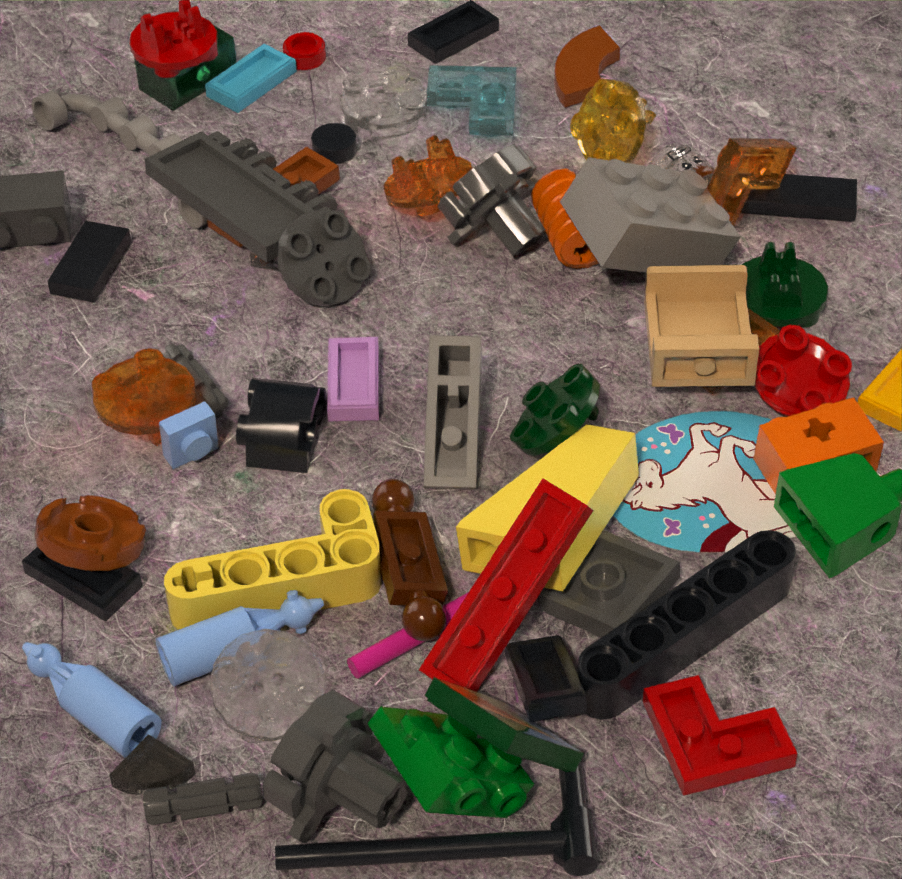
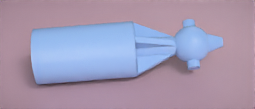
M290 590L287 592V599L284 600L280 609L244 608L240 606L160 636L155 641L165 673L173 686H177L260 653V648L285 625L294 628L297 634L305 633L307 631L306 626L312 620L313 614L320 610L324 603L322 598L307 599L304 596L298 595L297 590Z
M25 642L22 649L27 656L29 670L38 677H50L60 707L125 759L132 760L138 758L153 745L159 735L162 722L161 718L95 666L61 662L59 650L48 643L37 645Z

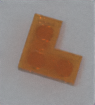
M729 138L727 145L718 155L717 167L707 189L717 204L728 212L729 221L733 226L736 224L751 189L779 188L797 149L796 146L785 139Z

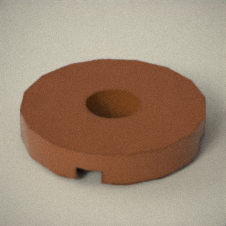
M86 495L80 496L79 503L66 504L67 498L56 499L43 507L36 519L35 539L37 547L48 558L67 567L85 571H109L125 567L140 557L144 547L146 529L144 523L141 525L138 523L139 515L130 507L113 499Z

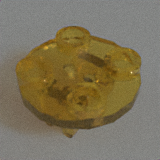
M603 78L598 80L587 93L579 112L572 117L570 124L571 134L575 139H578L580 149L586 160L590 157L603 160L618 159L625 163H631L636 158L644 141L646 124L652 123L656 114L653 111L645 110L648 102L640 98L638 91L628 82Z

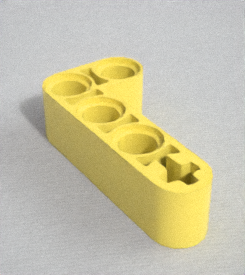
M339 489L330 492L320 503L322 535L194 558L176 563L168 569L164 576L168 610L173 626L179 630L240 606L244 608L280 609L284 600L287 599V592L290 590H297L298 595L304 596L307 599L322 598L324 606L320 610L359 603L373 598L382 586L380 546L367 500L357 491Z

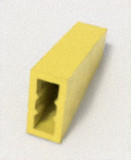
M586 424L460 520L456 526L462 570L481 574L538 484L544 478L594 510L544 587L563 592L639 476L635 433Z

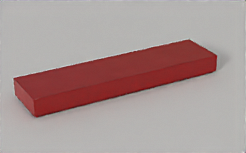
M542 478L424 660L419 671L432 680L435 677L477 692L594 510Z

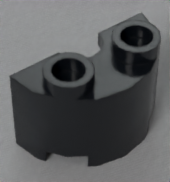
M252 378L248 388L249 415L240 414L236 429L237 444L246 446V467L308 473L315 447L316 426L321 425L327 404L326 389L315 387L313 384Z

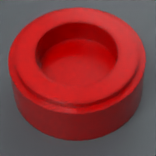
M296 33L289 36L283 42V53L296 59V70H311L322 65L326 59L325 41L314 33Z

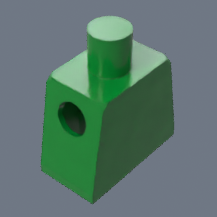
M856 453L779 472L773 507L830 579L891 541L895 536L902 509L900 503L902 502V469L898 468L879 476L864 456Z

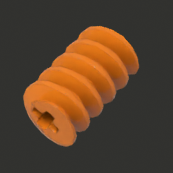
M567 168L554 170L544 175L535 184L531 192V202L542 226L546 230L553 250L562 264L575 269L589 268L599 264L560 203L576 175Z

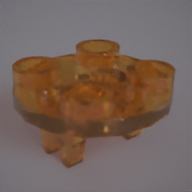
M436 135L426 139L429 158L419 161L410 159L405 162L404 158L399 155L392 159L393 174L387 178L383 185L388 205L408 209L415 208L418 215L427 216L440 211L437 206L440 199L446 193L451 191L455 197L458 196L452 186L473 169L471 162L462 157L455 156L450 141L445 138L439 142Z
M142 349L133 358L113 365L104 373L95 376L92 380L94 409L103 424L117 432L147 435L149 440L156 446L162 443L159 422L193 407L196 402L195 382L186 367L171 359L164 358L162 352L157 349Z

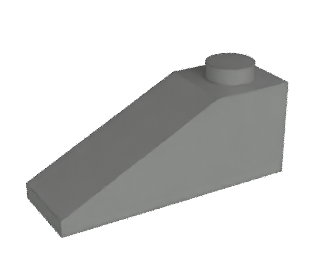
M429 335L424 489L476 490L482 376L481 336Z

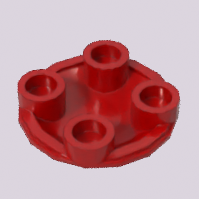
M787 325L780 330L779 334L769 337L759 346L755 388L761 399L777 413L792 416L815 409L824 403H836L846 400L850 387L849 374L852 370V361L845 352L836 350L824 339L806 333L800 326Z

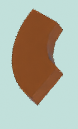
M600 25L575 36L562 48L557 57L554 84L556 94L564 107L602 96L604 83L600 74L607 66L620 60V47Z

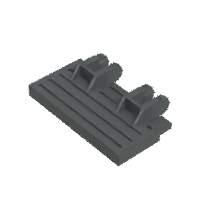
M201 131L145 158L146 174L265 262L278 257V242L285 227L297 216L316 210L326 212L337 210L339 205L336 202V198L330 194L325 193L318 197L319 191L316 184L310 180L301 181L300 184L297 183L290 187V181L273 170L278 163L274 155L268 151L260 152L257 155L259 149L256 143L247 138L230 145V139L219 131L210 135H206Z

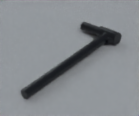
M579 763L575 772L570 771L568 773L559 770L563 810L551 823V830L276 845V870L553 855V861L563 867L568 874L574 876L591 874L597 869L598 863L592 812L586 806L582 765Z

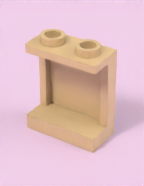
M745 265L650 266L647 268L644 306L652 387L755 386L759 343L757 334H751L746 300L748 273Z

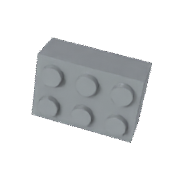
M588 157L560 201L602 268L646 272L650 266L721 265L741 237L729 221L728 212L717 204L708 191L706 181L699 174L691 170L676 171L663 169L652 164L643 166L625 163L618 159L603 160Z

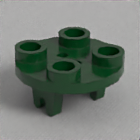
M767 242L762 256L742 264L747 267L748 273L746 300L751 327L797 325L807 328L819 321V314L826 307L828 285L823 274L812 264L796 258L795 244L793 242H787L784 246V251L780 253L776 252L774 242Z
M578 363L570 367L563 375L548 385L545 382H538L533 385L522 399V404L526 409L510 434L511 441L525 454L536 456L551 452L577 432L587 418L591 421L597 420L599 409L595 404L599 398L600 384L595 376L583 364Z

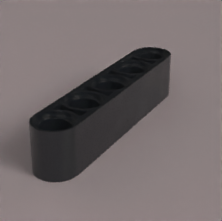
M772 530L760 531L751 535L589 645L580 654L577 666V674L587 695L588 713L585 714L600 720L611 719L620 715L643 698L644 688L667 682L782 601L789 593L796 554L795 545L792 540L781 532Z

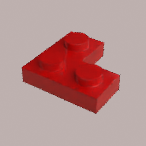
M699 675L644 688V707L683 796L795 767L798 753L775 707L719 720Z

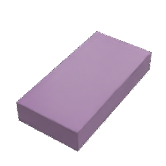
M378 337L329 338L328 422L379 420Z

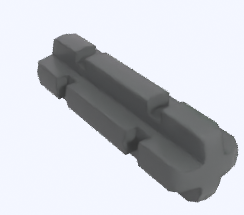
M173 343L165 347L166 352L160 357L161 364L188 399L194 403V406L205 401L215 413L216 419L220 418L223 415L222 411L228 406V399L218 387L216 388V384L197 360L194 359L185 345L175 346Z
M247 773L233 776L234 782L225 783V779L222 777L176 785L177 791L168 792L167 786L148 789L143 794L145 818L148 824L156 825L172 822V816L180 815L181 820L229 813L230 806L237 805L238 811L258 808L262 805L260 779L255 773Z

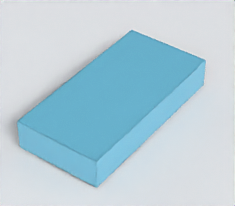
M262 44L206 83V97L239 113L297 72L296 59L266 44Z

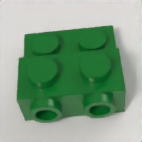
M380 706L367 723L426 813L508 818L509 815L515 813L523 806L527 799L526 794L535 785L520 765L522 762L520 757L507 754L487 740L477 738L475 732L448 714Z

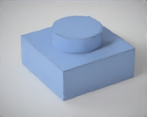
M205 401L159 422L163 456L172 469L190 461L199 460L208 453L219 449L215 413Z

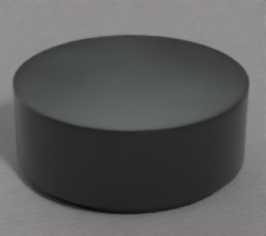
M341 123L324 124L316 128L311 135L312 150L335 164L351 159L357 151L356 133L348 125Z

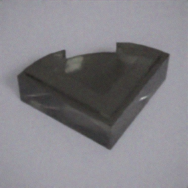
M148 734L109 774L113 788L128 794H141L140 790L169 786L170 790L175 789L176 785L186 783L196 773L194 762Z

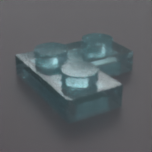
M430 65L427 85V106H442L445 108L470 107L469 135H485L490 137L499 135L513 136L517 67Z

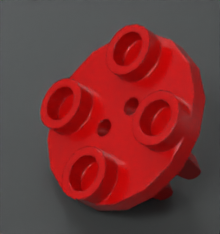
M190 0L179 1V12H166L151 16L148 13L141 16V23L135 27L130 35V51L136 61L146 67L153 68L154 73L162 78L174 77L183 69L197 66L202 62L212 61L218 56L217 30L211 21L201 16L198 6L191 8Z

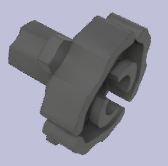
M512 144L499 150L459 179L452 186L453 190L460 197L459 200L451 191L440 199L437 207L455 228L447 237L452 245L460 244L476 229L488 224L512 256L515 257L533 246L546 233L545 228L523 201V199L531 195L538 181L536 178H531L537 167L520 145Z
M331 690L316 698L307 711L288 728L271 756V763L281 769V774L272 769L263 781L264 799L295 819L289 835L302 843L309 841L317 830L322 817L338 804L375 828L385 827L394 814L400 810L408 793L406 791L407 783L404 778L379 762L383 756L384 748L376 736L372 735V730L367 724L373 717V713L335 690ZM292 780H297L301 785H296Z

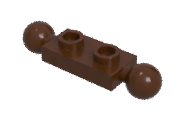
M387 479L377 485L372 494V506L374 509L372 519L379 540L381 573L389 605H406L402 612V625L410 637L418 641H430L437 638L446 626L447 616L443 604L448 592L427 513L411 512L414 506V494L407 483L399 479Z

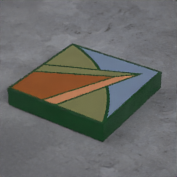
M435 677L424 695L428 698V702L507 754L568 773L570 771L575 772L584 755L583 752L535 721L530 722L527 716L502 700Z

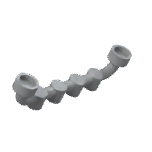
M48 91L32 100L31 106L34 117L45 130H52L65 124L68 120V112L78 111L91 116L94 125L100 131L104 132L111 129L120 135L122 143L129 150L140 148L149 154V157L182 141L176 134H171L161 140L157 139L156 127L153 121L146 115L129 121L127 108L118 97L110 98L101 103L88 95L67 94L59 96L54 91ZM178 198L180 214L189 226L200 228L208 223L207 218Z

